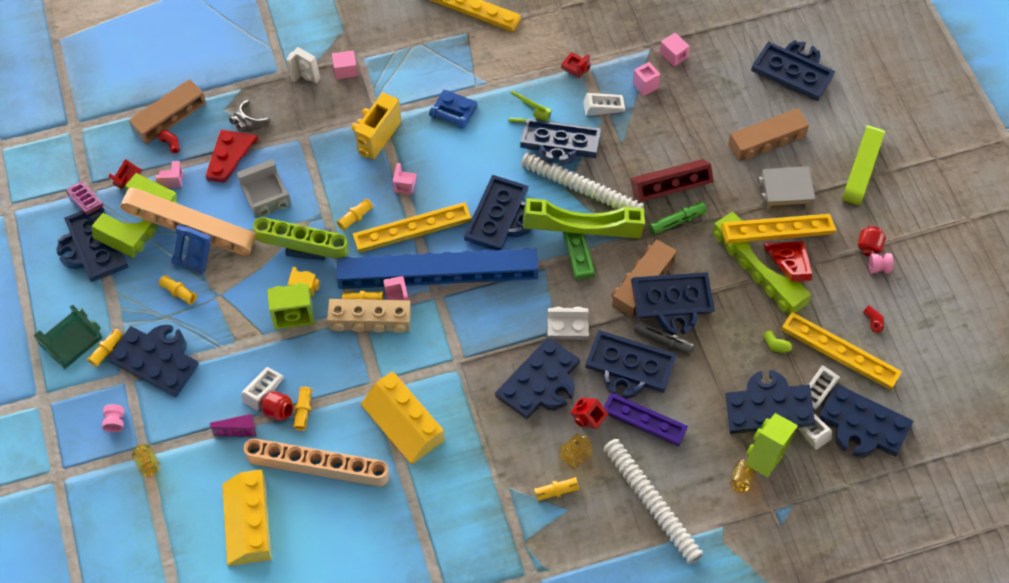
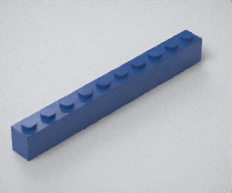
M537 248L337 258V283L339 289L384 287L383 280L400 276L404 277L405 286L538 279Z

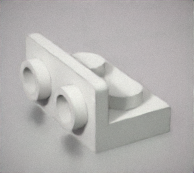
M299 47L288 55L286 61L293 82H296L301 76L305 80H311L314 83L321 79L315 56Z
M582 307L548 308V337L551 339L588 340L589 309Z

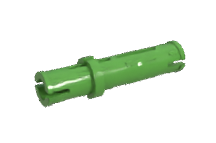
M701 201L688 208L683 207L677 213L650 223V231L655 236L678 224L690 222L692 218L707 213L706 206Z

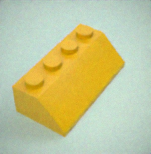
M393 371L377 381L361 403L364 410L411 465L445 441L444 430Z
M263 471L240 472L222 484L228 566L272 560L266 480Z

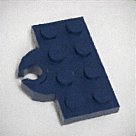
M796 40L789 43L785 49L768 41L751 68L752 72L816 101H819L835 74L834 70L819 64L820 50L812 46L810 47L809 54H803L801 51L805 49L806 42H797Z
M526 118L520 148L539 150L542 160L549 164L553 163V157H559V166L570 164L577 156L596 158L601 128Z
M492 175L466 230L464 240L493 250H502L508 236L520 237L530 232L531 229H524L523 224L519 223V221L523 220L526 203L523 201L529 186Z
M103 207L89 215L80 211L65 217L64 219L70 233L63 235L58 240L59 243L56 249L58 256H62L59 259L63 265L73 269L85 267L91 282L128 268L122 252L93 238L92 225L102 213H105ZM66 252H73L70 256H63Z
M708 272L643 276L631 279L637 319L656 317L661 328L672 335L678 334V329L674 325L675 320L681 323V334L683 335L696 325L697 314H707L715 311Z
M160 325L153 328L148 334L130 326L107 358L110 363L174 397L178 396L199 365L197 360L184 354L187 342L179 329L175 331L173 339H165L173 331L172 325Z
M598 330L585 368L605 374V387L610 393L616 394L617 385H625L627 389L623 391L622 397L629 399L640 394L644 387L664 393L677 354Z
M547 337L495 392V397L525 419H528L540 405L552 411L565 407L567 405L566 399L560 398L556 394L564 391L570 399H573L575 388L569 374L579 365L580 358Z
M769 370V378L772 380L769 384L761 382L763 374L762 371H759L748 381L746 391L726 392L730 434L757 432L759 428L761 429L766 418L771 419L775 413L798 425L797 428L815 426L810 385L788 386L786 379L780 373Z
M837 383L819 415L821 421L837 428L835 435L836 444H839L843 451L847 450L849 446L848 441L854 440L859 446L854 449L853 456H863L864 458L872 454L876 447L896 457L914 422Z

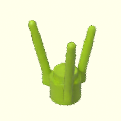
M511 91V94L521 99L523 103L535 108L533 117L536 120L549 121L552 109L541 106ZM509 118L508 121L525 123L526 119Z

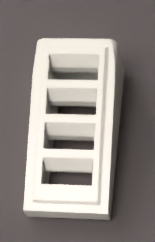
M587 93L583 101L586 116L625 112L622 95Z
M823 365L808 384L810 389L814 388L822 394L818 396L811 391V396L818 400L816 403L812 401L815 411L840 379V376ZM821 376L825 377L826 379H828L829 381H831V383L828 384L827 382H825L824 380H822L820 377H821ZM816 382H819L820 384L825 386L826 390H823L822 388L817 386Z
M266 367L241 392L242 402L259 411L262 408V399L271 391H275L284 379V376Z
M814 414L815 426L797 429L810 445L817 450L831 441L832 430Z

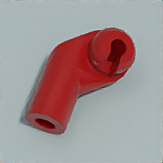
M161 130L157 135L158 140L162 142L167 141L171 153H179L178 137L168 130Z
M868 305L863 313L871 319V330L875 333H880L884 329V317Z

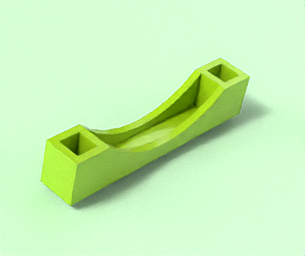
M526 198L523 213L524 229L641 239L645 225L644 208L623 207L605 213H578L557 207L547 200Z
M731 212L714 224L713 236L716 241L721 242L725 246L728 254L738 260L741 268L751 274L754 282L764 288L767 296L777 302L781 311L790 315L791 312L796 313L809 304L811 293L800 282L791 281L789 278L767 268L753 253L748 242L726 244L721 230L722 223L742 221L734 212Z

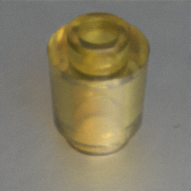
M139 444L134 448L131 456L139 472L146 477L157 473L160 469L159 460L151 445Z
M741 459L735 464L730 480V486L738 493H744L751 489L756 472L745 465L747 461L745 459Z

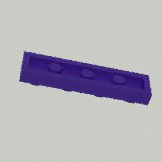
M610 393L604 405L605 410L609 413L608 416L678 447L688 429V426L613 393Z

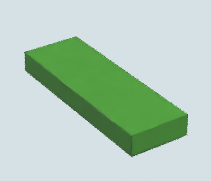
M563 232L575 280L595 277L585 235Z

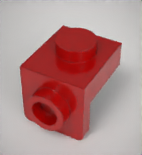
M571 52L562 62L561 69L580 78L591 67L590 55L586 54L582 58Z
M125 159L115 175L110 173L108 177L113 180V185L123 189L136 173L141 174L143 170Z

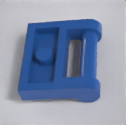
M443 89L436 103L431 107L429 116L444 119L464 129L478 106L477 101Z
M178 225L176 227L177 240L175 252L172 255L171 263L184 266L200 274L206 271L211 236L190 227ZM185 236L189 237L186 257L182 256Z

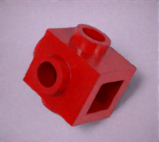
M584 397L579 399L575 403V407L570 411L571 415L575 418V423L579 427L597 429L609 414L598 399Z

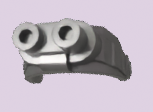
M249 100L241 103L238 112L229 118V122L232 125L235 124L239 131L259 130L269 124L271 120L269 117L253 119L246 116L242 111L250 105Z

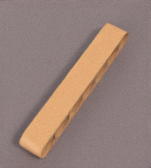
M129 188L120 204V208L124 212L176 231L178 225L190 227L211 236L210 244L242 256L250 255L257 239L256 235L247 229L137 188Z
M250 439L244 444L247 460L253 465L373 486H384L389 481L387 464L381 460L261 439ZM255 449L259 450L257 453L251 454V451ZM274 453L280 454L278 457H271ZM294 457H301L298 461H291ZM316 460L321 461V463L317 465L312 464ZM335 464H342L340 468H333ZM358 467L363 468V470L360 472L353 471L355 468ZM377 471H383V472H384V473H383L382 475H380V476L374 475Z

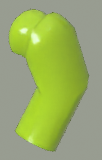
M771 330L763 334L771 351L787 353L792 350V344L789 341L776 339Z

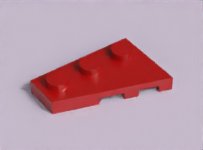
M220 130L205 175L206 180L225 183L238 167L237 164L241 158L248 154V149L251 145L257 142L258 136L255 134Z
M804 241L764 243V251L791 281L804 282L812 280V271Z

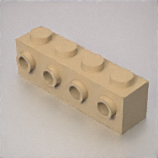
M329 299L328 327L329 330L336 332L343 330H353L355 332L374 331L377 333L384 331H394L396 333L410 332L411 302L407 300Z

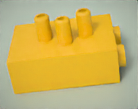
M384 92L381 93L370 110L367 108L362 110V115L365 117L359 119L357 124L353 123L351 125V130L355 131L358 153L365 158L368 157L373 160L401 123L399 99Z

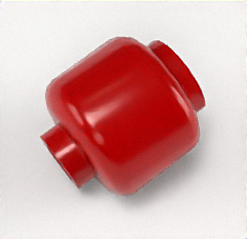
M868 226L860 232L857 246L863 251L862 254L870 257V254H880L884 248L886 235L881 228Z
M271 391L261 401L262 412L268 418L283 421L293 412L292 400L286 394Z

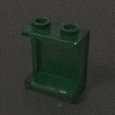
M74 305L69 307L71 313L46 334L39 330L33 335L39 346L64 370L102 339L99 331L101 327L97 322L87 319L88 315L82 308L77 309Z

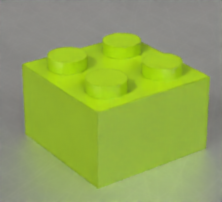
M297 283L284 287L275 286L267 289L269 312L274 330L315 324L313 302L308 283Z
M776 413L771 419L766 418L761 429L759 428L754 435V444H751L746 452L748 459L745 465L769 477L782 459L798 425Z

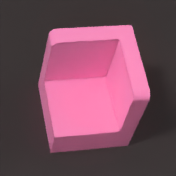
M673 33L661 41L660 54L675 67L688 58L690 46L676 33Z
M354 51L332 53L336 79L358 76Z
M650 62L634 70L633 84L643 96L659 88L660 73Z
M172 161L171 170L160 171L159 175L155 177L156 182L168 189L182 188L183 170L180 161Z
M400 163L396 165L392 181L393 190L396 193L413 195L417 174L402 172Z
M403 276L383 280L387 300L408 301Z

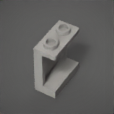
M273 159L236 172L239 184L255 218L266 216L271 212L292 205L290 195L278 175Z
M809 166L762 170L761 177H758L759 189L762 188L761 204L765 205V211H770L771 206L803 204L804 210H811L813 208L815 195Z

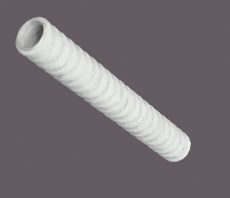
M527 152L522 158V168H526L528 171L532 170L533 173L537 172L539 176L542 174L544 178L548 177V180L553 179V182H558L559 185L564 184V187L569 186L570 190L580 191V194H585L586 197L591 196V199H596L597 202L601 201L602 204L606 203L608 207L612 206L613 209L623 207L644 208V203H639L638 200L633 201V198H628L627 195L617 194V191H611V188L606 189V186H601L600 183L595 184V181H590L589 178L584 179V176L579 177V174H574L573 171L568 172V169H563L562 166L558 167L557 164H549L535 154L531 155L530 152Z
M613 439L608 442L603 449L604 452L608 453V458H612L611 462L615 463V467L619 468L621 474L623 473L622 476L624 479H627L628 484H631L630 487L635 489L634 493L639 494L638 498L642 500L643 505H647L646 509L651 510L650 514L654 515L655 521H658V525L662 526L663 531H666V536L671 537L670 541L674 542L675 548H679L678 552L683 553L682 557L687 559L686 563L692 564L699 560L703 555V551L699 550L698 544H694V539H690L691 535L686 533V528H682L683 524L678 523L679 519L674 517V512H670L671 508L666 507L667 503L662 501V496H658L659 492L654 491L655 487L651 485L650 480H647V476L643 475V471L639 470V466L635 465V460H631L632 456L627 454L628 451L624 449L623 444H620V440Z

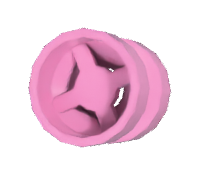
M885 253L883 256L870 254V273H878L879 271L892 273V254Z
M112 404L106 405L103 408L105 419L102 421V429L104 431L120 432L123 430L124 422L122 417H124V407Z

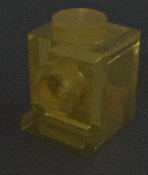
M576 433L569 441L559 447V456L575 470L592 454V441L585 434L581 436Z

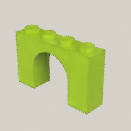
M138 173L125 186L126 192L129 188H137L178 204L176 192ZM102 213L92 225V235L94 239L134 258L138 252L141 253L146 242L155 236L156 230L160 225L147 220L131 224L124 223Z

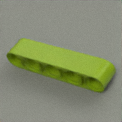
M870 125L866 126L841 201L861 206L886 130Z
M265 217L258 218L253 223L256 238L261 243L334 259L344 258L349 254L347 238L339 233Z

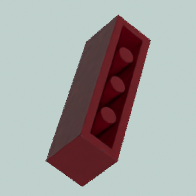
M704 159L630 178L633 195L640 202L714 182L711 164Z

